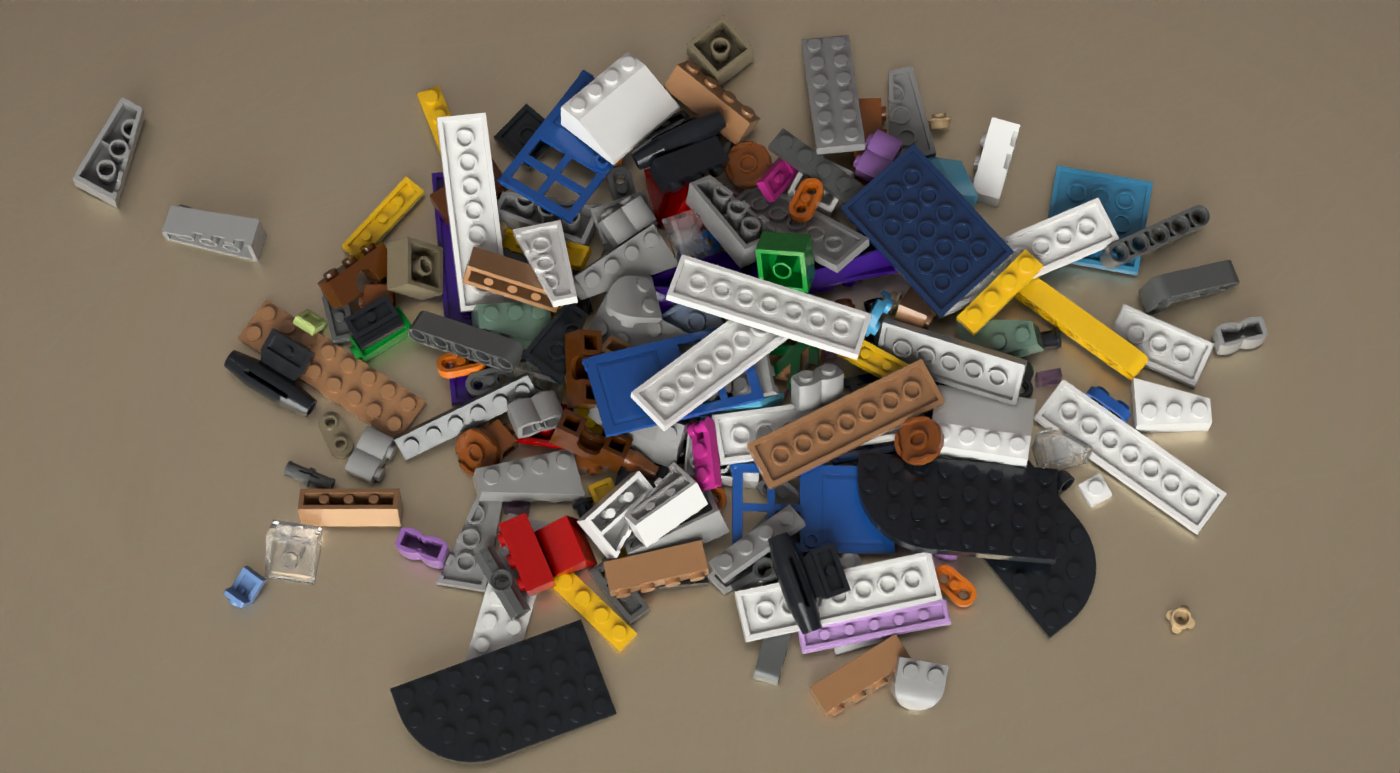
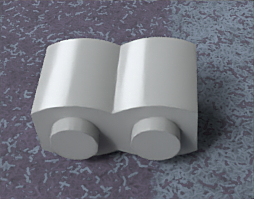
M631 195L620 202L622 206L620 209L614 211L611 208L601 215L603 220L597 225L613 248L656 220L641 195L635 199Z
M1253 316L1242 320L1240 323L1228 322L1221 324L1215 329L1211 339L1215 343L1216 354L1228 355L1236 352L1239 348L1253 349L1260 346L1267 337L1268 332L1263 317Z
M826 363L813 371L803 370L791 377V402L799 411H807L817 408L821 404H830L842 398L844 373L836 364Z
M554 390L539 391L531 398H516L507 405V415L518 438H525L535 435L540 431L555 429L563 413Z
M367 426L345 466L346 473L371 485H374L376 481H380L386 470L383 467L387 459L391 460L397 450L394 438Z

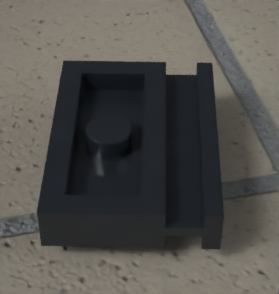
M387 294L344 318L346 325L362 351L405 327Z

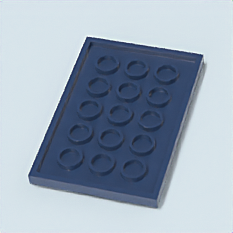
M914 143L840 208L844 215L864 236L869 238V242L939 318L944 316L1014 253L1007 243Z

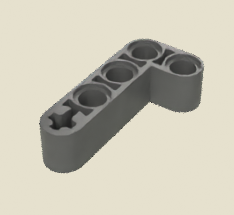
M1224 260L1158 275L1150 279L1138 293L1146 313L1153 315L1165 310L1174 302L1230 290L1238 286L1240 281L1232 261Z

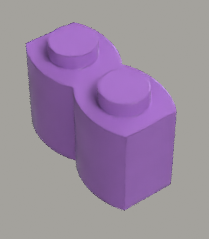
M877 129L874 135L870 133L865 142L867 149L863 155L859 153L854 161L853 167L856 168L855 176L867 182L872 181L899 157L904 142Z
M409 527L401 528L395 542V546L402 556L411 560H422L426 565L436 569L444 568L445 562L451 553L447 543L442 539L434 536H424L420 531Z

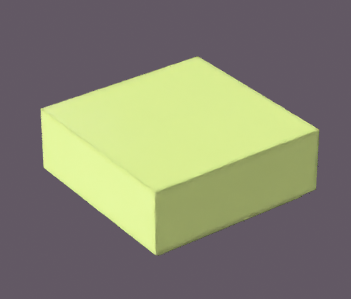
M309 309L295 316L293 324L312 336L323 330L327 323L325 319Z

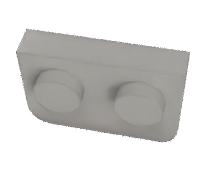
M623 276L615 281L605 296L604 305L610 317L614 315L621 321V325L624 327L633 328L636 323H659L662 319L652 276Z
M898 656L894 679L890 682L891 693L899 705L906 709L920 711L931 708L943 696L949 665Z

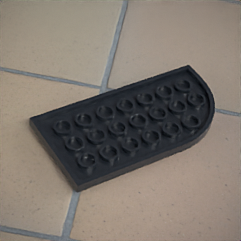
M869 452L858 453L857 491L861 506L875 528L894 543L910 550L930 554L1055 564L1058 469L1029 466L1025 468L1006 464L938 458L925 465H912L906 463L899 455Z
M1028 460L1027 466L1034 467L1032 463ZM1058 494L1055 564L981 558L1048 640L1079 615L1086 605L1095 583L1096 557L1090 536L1080 520Z
M581 619L390 688L401 721L413 739L427 751L440 758L465 764L489 762L617 714Z

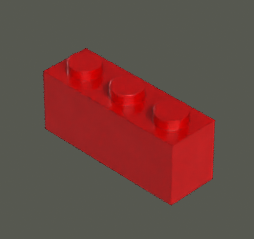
M523 513L499 523L500 532L496 533L501 547L507 546L510 554L506 555V559L511 570L516 568L519 577L515 578L520 592L526 591L527 596L531 597L556 586L554 577L527 514Z

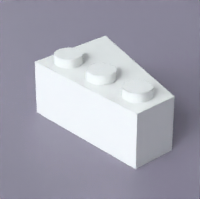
M992 117L988 133H983L980 143L983 151L981 155L976 156L973 169H977L975 177H970L978 194L977 202L998 207L1017 142L1019 124Z
M1133 378L1130 391L1133 428L1140 433L1209 430L1212 424L1210 398Z
M675 462L669 466L671 471L663 479L658 478L654 482L656 487L648 495L643 494L624 514L634 535L646 547L658 541L663 535L678 527L680 523L698 513L700 509L708 504L697 482Z
M640 471L632 472L576 521L608 560L618 557L625 540L632 532L624 514L643 494L648 495L654 489Z

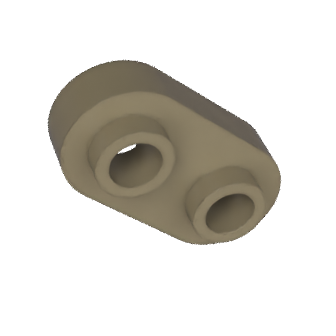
M333 411L324 413L320 417L318 425L331 454L337 459L348 458L354 451V443L342 417ZM329 420H334L335 424L329 427L326 425ZM340 441L345 442V445L342 448L336 447L337 443Z

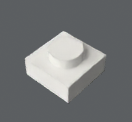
M1100 473L1078 484V489L1090 508L1112 497V492Z

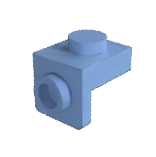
M248 565L244 566L233 585L225 589L223 594L229 598L228 601L232 605L242 608L253 604L267 579Z

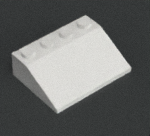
M626 52L561 106V125L611 164L615 165L676 113L680 106L646 65L629 52Z
M938 385V389L945 400L943 405L933 410L932 420L941 427L944 434V446L938 457L1026 468L1036 399L1019 397L1017 405L1014 406L952 386Z

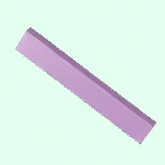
M946 598L934 602L825 625L821 629L804 635L801 631H798L802 654L891 637L894 634L901 635L950 625L951 619Z

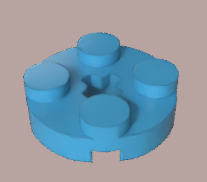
M882 290L880 293L884 296L883 299H876L869 311L872 317L865 335L866 337L869 334L875 336L882 322L878 321L882 313L887 314L894 303L890 299L892 294L885 290Z

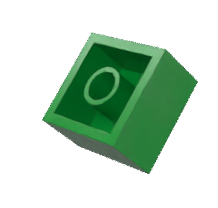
M763 231L755 249L759 279L808 293L815 277L811 235Z

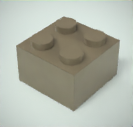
M723 15L687 43V55L700 67L704 74L717 80L718 85L722 86L754 61V48Z
M411 237L387 243V290L419 300L442 295L443 248Z

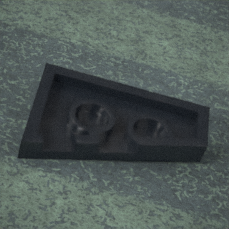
M575 304L563 305L523 352L522 357L562 386L566 375L565 334L583 329L588 314Z

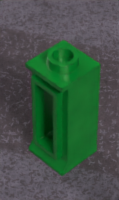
M399 306L396 308V311L405 325L402 329L363 351L354 336L349 337L352 344L349 349L356 359L361 358L363 362L368 363L409 337L408 329L411 323Z

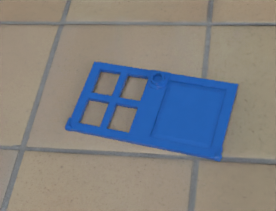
M585 70L581 71L578 78L504 173L497 179L500 185L514 190L569 224L572 223L615 166L561 125V106L595 79L592 74ZM540 141L565 154L555 169L530 156V153ZM572 159L596 173L586 188L561 174ZM523 162L548 176L538 191L513 178V175ZM555 181L580 195L570 210L544 196Z
M719 327L582 358V365L588 374L606 437L657 426L647 413L631 398V392L680 357L679 346L700 342ZM754 365L745 371L751 393L728 398L725 387L718 391L720 400L701 404L680 420L764 400Z
M734 463L730 465L732 477V545L743 538V511L767 512L768 520L775 515V512H779L789 505L775 504V488L769 490L768 486L767 504L743 503V473H760L756 464ZM820 465L799 476V504L790 505L799 513V516L806 525L799 530V543H795L801 553H808V551L834 543L837 553L895 554V543L875 528L861 506L857 491V466Z

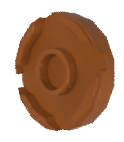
M753 141L740 142L729 150L728 157L730 161L725 167V173L730 182L739 188H757L756 182L771 167L772 158L763 145Z
M914 416L906 420L899 431L897 430L894 446L897 454L906 463L925 465L933 461L940 454L944 446V434L941 427L934 420L926 416Z
M471 428L461 433L456 441L455 452L460 459L458 462L466 473L473 476L476 468L499 464L501 457L500 447L495 437L489 431L483 428Z

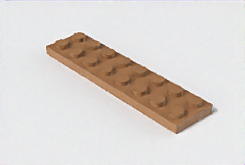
M267 299L239 335L238 340L260 355L261 348L272 329L279 330L315 352L316 355L305 375L298 379L374 429L392 438L409 430L427 405L424 400L362 360L356 359L354 355L337 344H333L331 340L320 333L312 336L293 324L295 317Z
M920 359L748 443L746 447L769 490L901 426L906 420L914 416H921L943 405L945 400L923 360Z

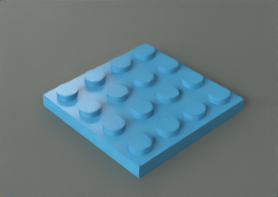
M1057 165L1048 218L1099 198L1120 240L1146 228L1153 182ZM1132 242L1134 249L1138 250L1137 245ZM1100 250L1070 263L1137 276L1141 257L1117 268L1108 269L1100 261V254L1103 251ZM1112 251V256L1118 259L1117 254Z

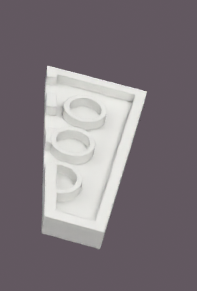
M561 220L513 229L514 237L553 307L578 303Z

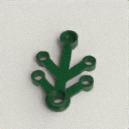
M798 342L794 346L779 345L769 354L783 355L773 365L775 371L773 379L790 365V380L787 383V389L791 392V377L801 372L802 352L809 347V363L805 366V370H809L812 365L820 367V364H818L819 348L802 342Z

